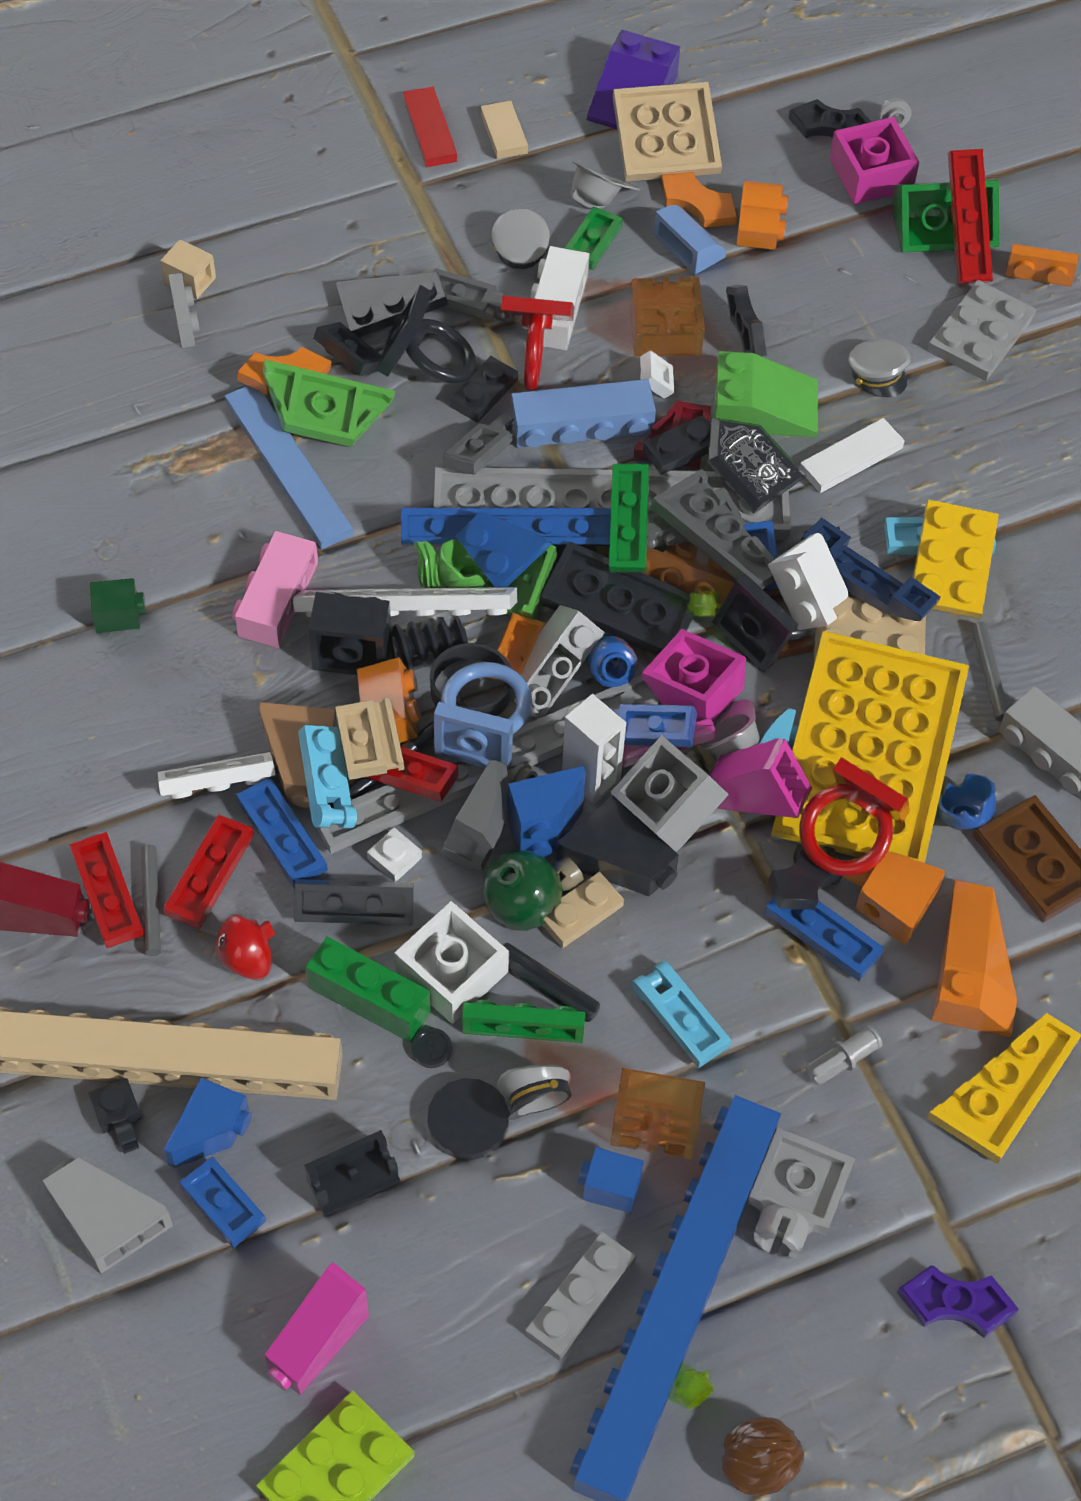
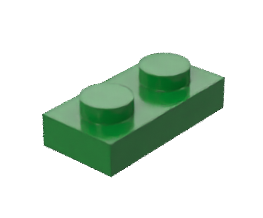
M593 206L565 249L589 253L588 269L594 270L622 228L623 218Z

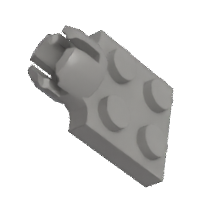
M777 1127L747 1203L756 1207L761 1213L754 1232L756 1244L769 1253L775 1237L783 1238L777 1257L791 1259L796 1258L801 1253L807 1235L811 1232L826 1236L855 1158Z

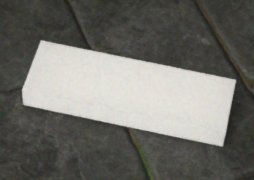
M882 418L802 461L800 469L806 474V478L817 491L822 493L903 449L905 441Z

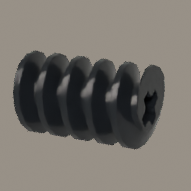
M453 615L451 616L449 626L443 617H438L434 629L428 619L422 621L420 631L413 621L408 622L406 633L403 632L399 624H394L390 636L393 659L399 657L401 660H404L409 670L413 669L414 660L417 657L423 667H427L429 655H433L436 660L445 650L459 644L468 643L464 624H462L459 616Z

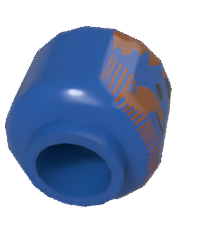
M616 636L600 638L587 656V667L591 675L600 685L608 688L629 683L634 678L638 668L634 650L626 641Z

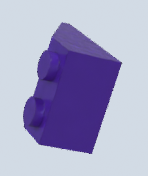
M621 29L610 49L586 120L617 129L613 102L614 89L673 85L678 76L680 46Z

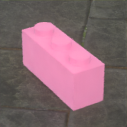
M275 531L270 543H265L261 549L260 564L256 572L251 571L246 583V593L243 600L238 599L235 603L232 619L236 621L238 637L279 648L295 615L293 597L302 590L307 589L318 565L316 542Z

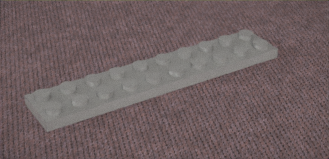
M435 467L434 508H611L612 470L482 468L475 475L460 473L458 470L449 467ZM649 470L648 524L654 521L653 518L658 516V514L650 509L652 499L697 471H669L661 475L658 470ZM704 471L709 477L707 482L713 490L726 489L745 523L773 521L775 538L790 537L789 490L753 514L715 471Z

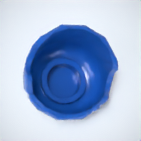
M973 773L966 774L960 785L954 786L950 782L947 783L942 795L939 797L937 806L939 817L950 827L957 830H970L983 826L995 814L996 795L994 783L986 776Z

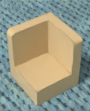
M179 240L160 260L164 283L170 286L168 275L182 273L184 287L191 286L193 298L198 299L216 279L213 255L183 240Z

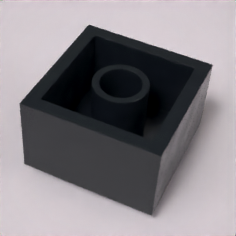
M316 592L308 626L312 670L357 675V669L389 660L391 652L390 636L392 634L390 601L381 600L377 597L345 596L336 592Z

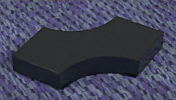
M819 99L789 111V119L805 138L811 136L833 137L836 130L871 122L859 108L851 110L834 109L826 106Z
M738 284L727 286L726 294L730 320L735 324L739 332L744 353H754L761 357L767 356L762 321L757 318L753 310L748 287Z
M798 844L793 856L794 865L782 870H772L768 880L778 908L815 910L819 902L818 890L825 886L837 885L843 876L830 874L817 867L808 858L802 845ZM819 845L827 855L838 859L834 848Z

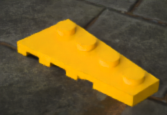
M1046 1013L1016 1038L998 1057H994L983 1066V1069L978 1074L957 1088L953 1095L945 1102L937 1105L930 1111L927 1119L998 1164L1078 1043L1081 1034Z

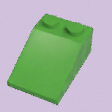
M718 351L715 375L714 418L759 424L769 435L817 437L818 379L754 353Z

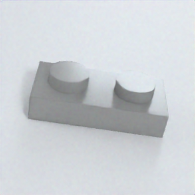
M182 273L170 274L168 276L182 348L195 346L193 332L200 330L196 311L189 312V307L195 306L191 286L184 287Z

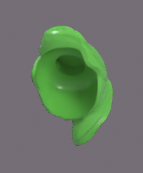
M450 539L443 543L439 554L426 540L414 542V546L418 551L417 575L424 589L494 588V585L460 541Z

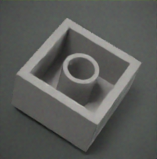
M662 735L610 792L676 852L729 795L707 773Z

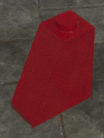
M0 862L1 931L78 937L80 924L87 922L89 914V900L84 899L80 884Z

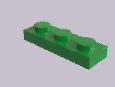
M612 464L610 572L647 571L649 464Z
M477 1000L474 1003L464 1002L462 1016L463 1034L583 1043L585 1012H580L567 1006L542 1009L528 1003L505 1006L496 1005V1003L489 1000Z

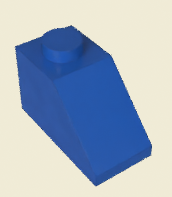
M201 1078L164 1148L168 1165L178 1168L232 1147L237 1135L243 1136L251 1121L252 1113L249 1112L246 1095Z

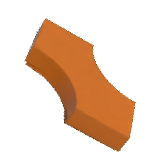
M694 172L662 175L661 185L666 207L670 205L680 206L683 210L696 216L703 228L736 225L737 216L731 193H720L706 188L696 179Z
M304 347L290 355L278 357L254 352L238 371L237 381L269 395L270 392L262 372L265 359L324 374L330 371L332 361Z

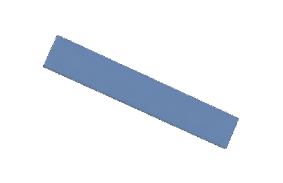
M245 386L225 395L227 406L320 548L325 549L353 536L352 526L290 433L283 431L278 415L264 394L249 386Z

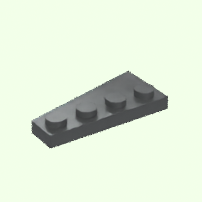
M700 469L652 499L650 509L736 580L746 574L762 590L775 582L768 567V564L775 560L774 557L756 536L751 537L744 528L746 523L738 513L732 514L725 505L726 498L719 489L713 490L708 484L709 477L703 469Z

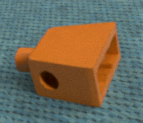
M888 851L874 868L862 874L844 876V879L862 888L856 904L857 910L899 942L907 945L938 893L946 871Z

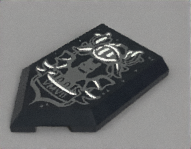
M711 417L710 446L707 463L753 514L806 477V474L761 425Z

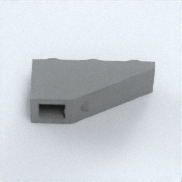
M562 605L557 608L539 633L521 674L531 691L532 709L530 716L535 720L546 715L590 654L593 647L605 633L578 610ZM514 692L511 701L517 705V697Z

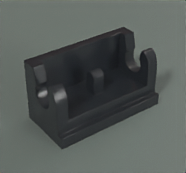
M382 1130L305 1164L307 1182L324 1217L400 1182L395 1157L390 1156L387 1141Z

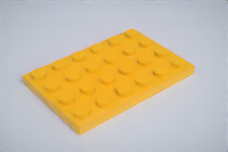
M823 631L792 750L812 786V790L798 818L775 817L771 836L801 843L799 824L803 810L817 793L825 788L837 785L833 768L842 757L908 798L910 812L903 823L900 824L892 819L893 838L888 851L925 863L969 665ZM845 799L836 800L828 804L817 817L815 837L818 845L834 848L835 852L860 858L873 847L876 841L878 831L876 819L862 813Z

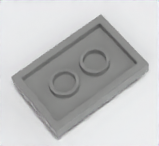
M977 280L931 339L927 352L987 381L1033 320L1036 308Z

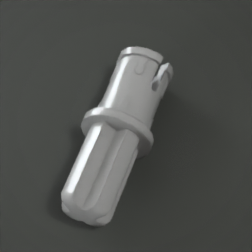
M868 1025L844 1042H834L833 1049L807 1064L806 1071L809 1079L816 1085H822L845 1069L849 1071L855 1069L856 1062L883 1046L879 1034L872 1026Z

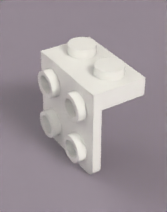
M820 533L812 534L768 564L792 618L799 624L798 630L829 625L837 619L833 608L848 597L846 585L823 536Z

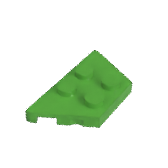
M266 359L262 369L284 432L348 447H353L388 408L395 395L394 390Z

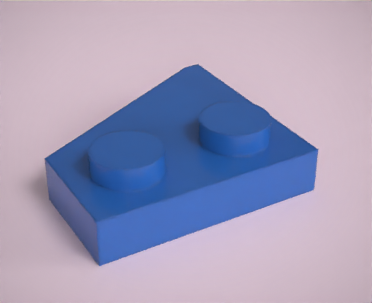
M482 511L456 535V538L495 588L508 587L553 544L547 538Z

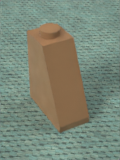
M260 702L259 711L262 730L271 752L287 803L298 807L309 808L298 731L304 725L337 727L335 709Z

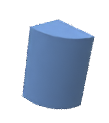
M670 205L656 212L654 236L695 275L726 257L725 249L680 206Z

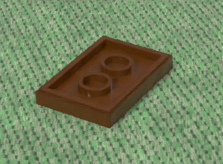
M1036 795L974 830L972 836L1043 923L1081 901V849Z

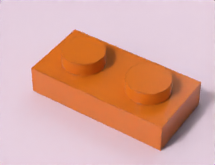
M1012 244L1005 276L1071 287L1078 265L1079 254Z

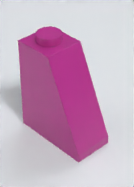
M780 738L721 755L713 771L709 774L729 794L718 806L719 809L798 818L812 790V786L786 739Z
M334 1262L326 1268L265 1354L266 1363L270 1369L267 1372L268 1377L284 1391L291 1387L301 1395L369 1317L366 1289Z

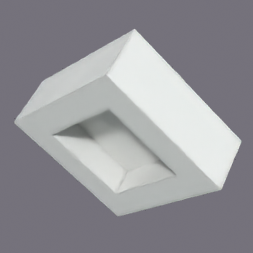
M651 350L640 356V379H649L651 390L664 399L673 394V366Z
M396 828L390 830L367 851V859L394 882L398 881L422 858V850Z

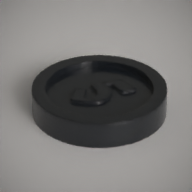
M438 1028L421 1030L412 1041L413 1058L423 1067H440L451 1057V1039L444 1031Z

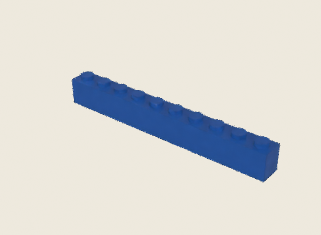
M737 1095L734 1096L730 1108L721 1107L713 1128L720 1132L715 1144L707 1141L699 1161V1165L705 1167L700 1180L692 1177L683 1201L690 1203L684 1217L677 1214L671 1226L668 1238L674 1240L669 1254L661 1251L654 1267L652 1276L657 1277L658 1281L653 1292L645 1290L640 1300L636 1314L643 1316L637 1331L629 1328L623 1341L620 1353L626 1355L621 1370L613 1367L607 1379L603 1392L610 1396L604 1410L596 1407L586 1433L593 1435L587 1451L581 1448L578 1449L569 1474L576 1476L573 1491L596 1501L628 1500L777 1130L781 1113Z

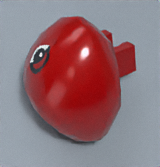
M238 914L225 920L218 932L215 950L217 958L227 970L255 981L263 980L270 973L272 952L267 941L275 935L270 921H264L259 925L257 920H250Z

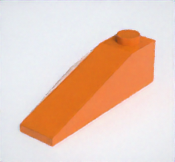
M955 880L932 1021L1011 1038L1017 995L994 888Z

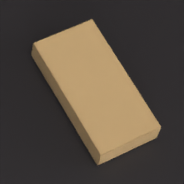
M512 101L481 106V117L496 158L501 159L528 154V144Z

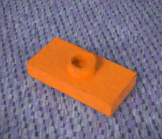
M512 613L497 650L505 656L511 668L521 675L536 639L547 623ZM488 677V678H491V679H494V680H497V681L504 682V681L499 680V679H496V678Z

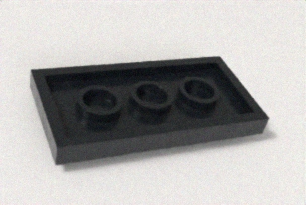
M569 541L540 596L539 604L555 611L560 605L578 610L603 632L622 638L624 641L658 656L681 629L688 631L702 599L642 572H610L609 558Z

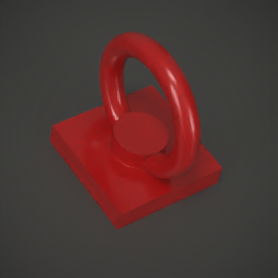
M502 296L501 310L505 315L522 316L521 327L528 328L524 360V387L528 392L535 391L539 385L545 329H552L553 319L573 321L575 307L572 302Z
M841 757L833 768L837 785L823 789L808 802L801 815L799 836L804 852L817 867L838 876H854L874 868L885 857L893 838L892 819L902 824L909 814L910 808L908 798ZM840 799H845L862 813L875 818L878 831L873 847L862 857L849 861L838 860L827 855L820 848L815 837V823L818 815L828 804Z

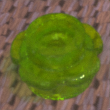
M697 591L690 593V603L687 604V607L694 609L695 616L716 615V608H720L723 603H719V592Z
M690 1369L682 1374L675 1382V1387L677 1388L675 1392L676 1402H682L688 1410L702 1404L715 1389L709 1380L710 1373L708 1371L697 1372L695 1369Z

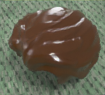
M770 1417L755 1418L742 1422L726 1435L723 1444L725 1454L722 1456L721 1469L730 1483L740 1492L748 1495L764 1496L780 1491L797 1476L804 1461V1453L801 1442L795 1436L794 1431L784 1425L781 1420Z

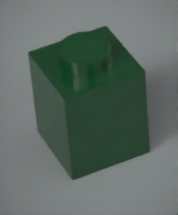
M134 578L90 582L91 614L96 633L140 629V614H146L144 592H137Z

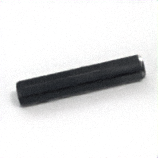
M503 944L509 951L508 971L561 1006L585 1012V1022H591L600 1009L599 1001L512 944Z

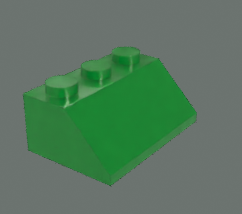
M987 179L985 183L990 248L1000 247L999 180ZM950 182L893 185V215L901 252L955 250Z

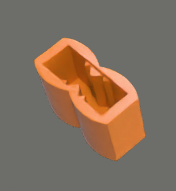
M744 180L736 246L776 250L777 240L784 239L786 220H780V215H786L788 195H782V184Z

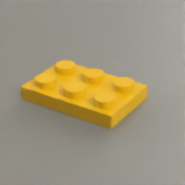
M928 499L924 511L913 578L941 596L939 602L932 609L978 619L981 617L999 514Z

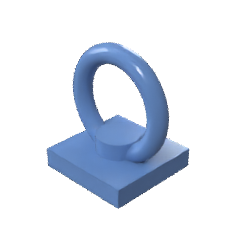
M491 662L471 664L455 672L446 682L442 691L441 702H438L434 712L435 756L481 768H486L489 761L496 760L506 764L507 771H509L512 763L513 734L526 723L532 709L531 691L524 678L515 670L505 665ZM492 677L504 681L514 690L517 697V706L512 716L505 719L458 707L456 705L457 694L462 686L473 679Z

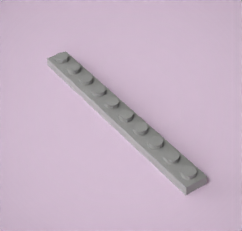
M642 674L634 677L625 685L611 687L595 694L612 711L613 709H619L620 704L662 705L642 679ZM572 705L523 725L513 734L510 769L516 767L519 763L533 766L563 753L564 717ZM445 759L443 761L458 765L459 777L442 802L387 784L351 800V804L357 811V822L354 828H339L337 824H331L328 828H317L330 854L335 853L471 793L485 768Z

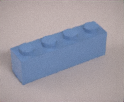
M649 379L512 393L511 417L514 418L513 428L517 448L539 447L541 445L558 443L570 444L577 441L596 439L606 440L624 436H642L644 434H651V428L655 424L656 410Z

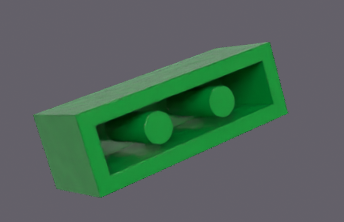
M326 936L305 967L309 989L409 1043L412 1042L431 1013L430 990Z

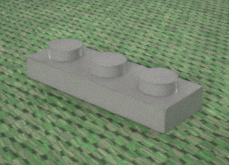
M601 1232L527 1327L525 1336L560 1361L635 1263L636 1255L604 1232Z

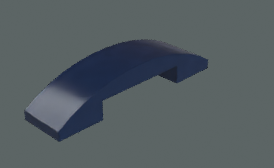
M822 517L801 538V541H803L812 534L820 533L828 546L847 590L864 602L886 613L908 620L921 621L941 598L940 595L912 577L903 584L849 548L848 544L851 536Z

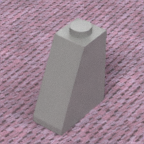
M79 1157L72 1162H63L50 1171L48 1177L42 1180L48 1196L100 1274L173 1227L169 1211L165 1205Z

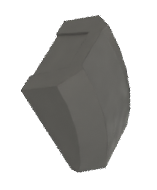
M496 760L489 761L456 816L439 854L466 870L484 869L492 849H494L501 834L509 801V778L506 764Z

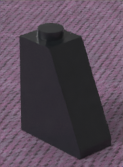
M614 796L610 797L557 841V861L566 856L577 865L582 873L594 876L601 872L610 883L648 897L658 888L664 890L670 886L678 874L676 871L679 855Z

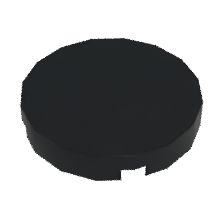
M462 1078L447 1083L436 1092L428 1108V1129L432 1139L443 1153L456 1159L475 1160L484 1157V1154L492 1150H496L502 1144L508 1133L509 1120L506 1118L509 1114V1109L504 1096L493 1085L480 1079Z

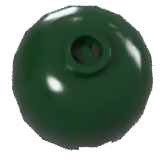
M514 850L500 855L490 864L484 874L481 891L486 908L498 922L506 925L511 930L528 931L545 923L543 919L551 913L554 906L558 907L560 905L563 887L559 874L544 857L530 850Z

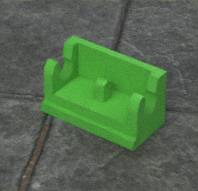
M551 545L508 586L517 587V603L511 609H507V613L504 615L511 617L512 613L536 620L541 606L539 604L540 596L553 573L558 559L555 546Z

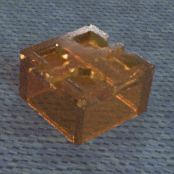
M669 277L662 278V282H655L653 278H632L630 313L634 357H640L650 350L658 356L702 355L705 325L699 277H679L677 282H669Z
M622 1068L614 1113L611 1146L635 1150L640 1147V1143L648 1144L647 1152L655 1153L656 1146L665 1147L664 1152L668 1156L692 1160L705 1082Z

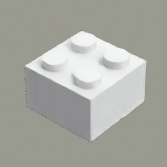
M452 901L394 952L396 973L430 990L431 1006L452 1024L463 1015L464 1002L474 1003L508 973L509 951Z

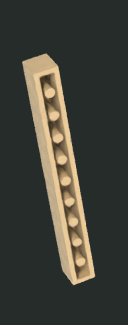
M0 1007V1073L116 1082L128 1078L129 1083L194 1089L199 1080L203 1078L236 1092L337 1100L343 1053L341 1039L334 1038L330 1034L314 1033L311 1036L294 1035L290 1031L281 1029L272 1030L270 1033L254 1032L252 1029L243 1026H234L230 1030L217 1029L204 1023L180 1026L173 1025L165 1020H152L149 1023L133 1022L121 1016H114L109 1018V1020L93 1019L82 1013L56 1016L43 1010L19 1013Z

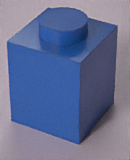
M595 1147L592 1161L584 1159L578 1179V1184L584 1185L583 1200L632 1213L642 1177L644 1160Z

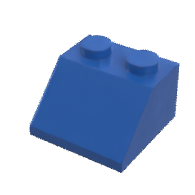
M584 766L508 784V825L516 850H530L544 858L548 857L551 853L557 852V841L572 829L583 811L586 775Z

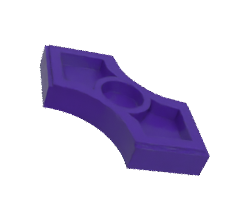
M933 1265L902 1285L897 1291V1294L923 1327L939 1320H955L971 1326L984 1338L1014 1317L1019 1311L1018 1307L992 1275L974 1282L958 1281L944 1275Z

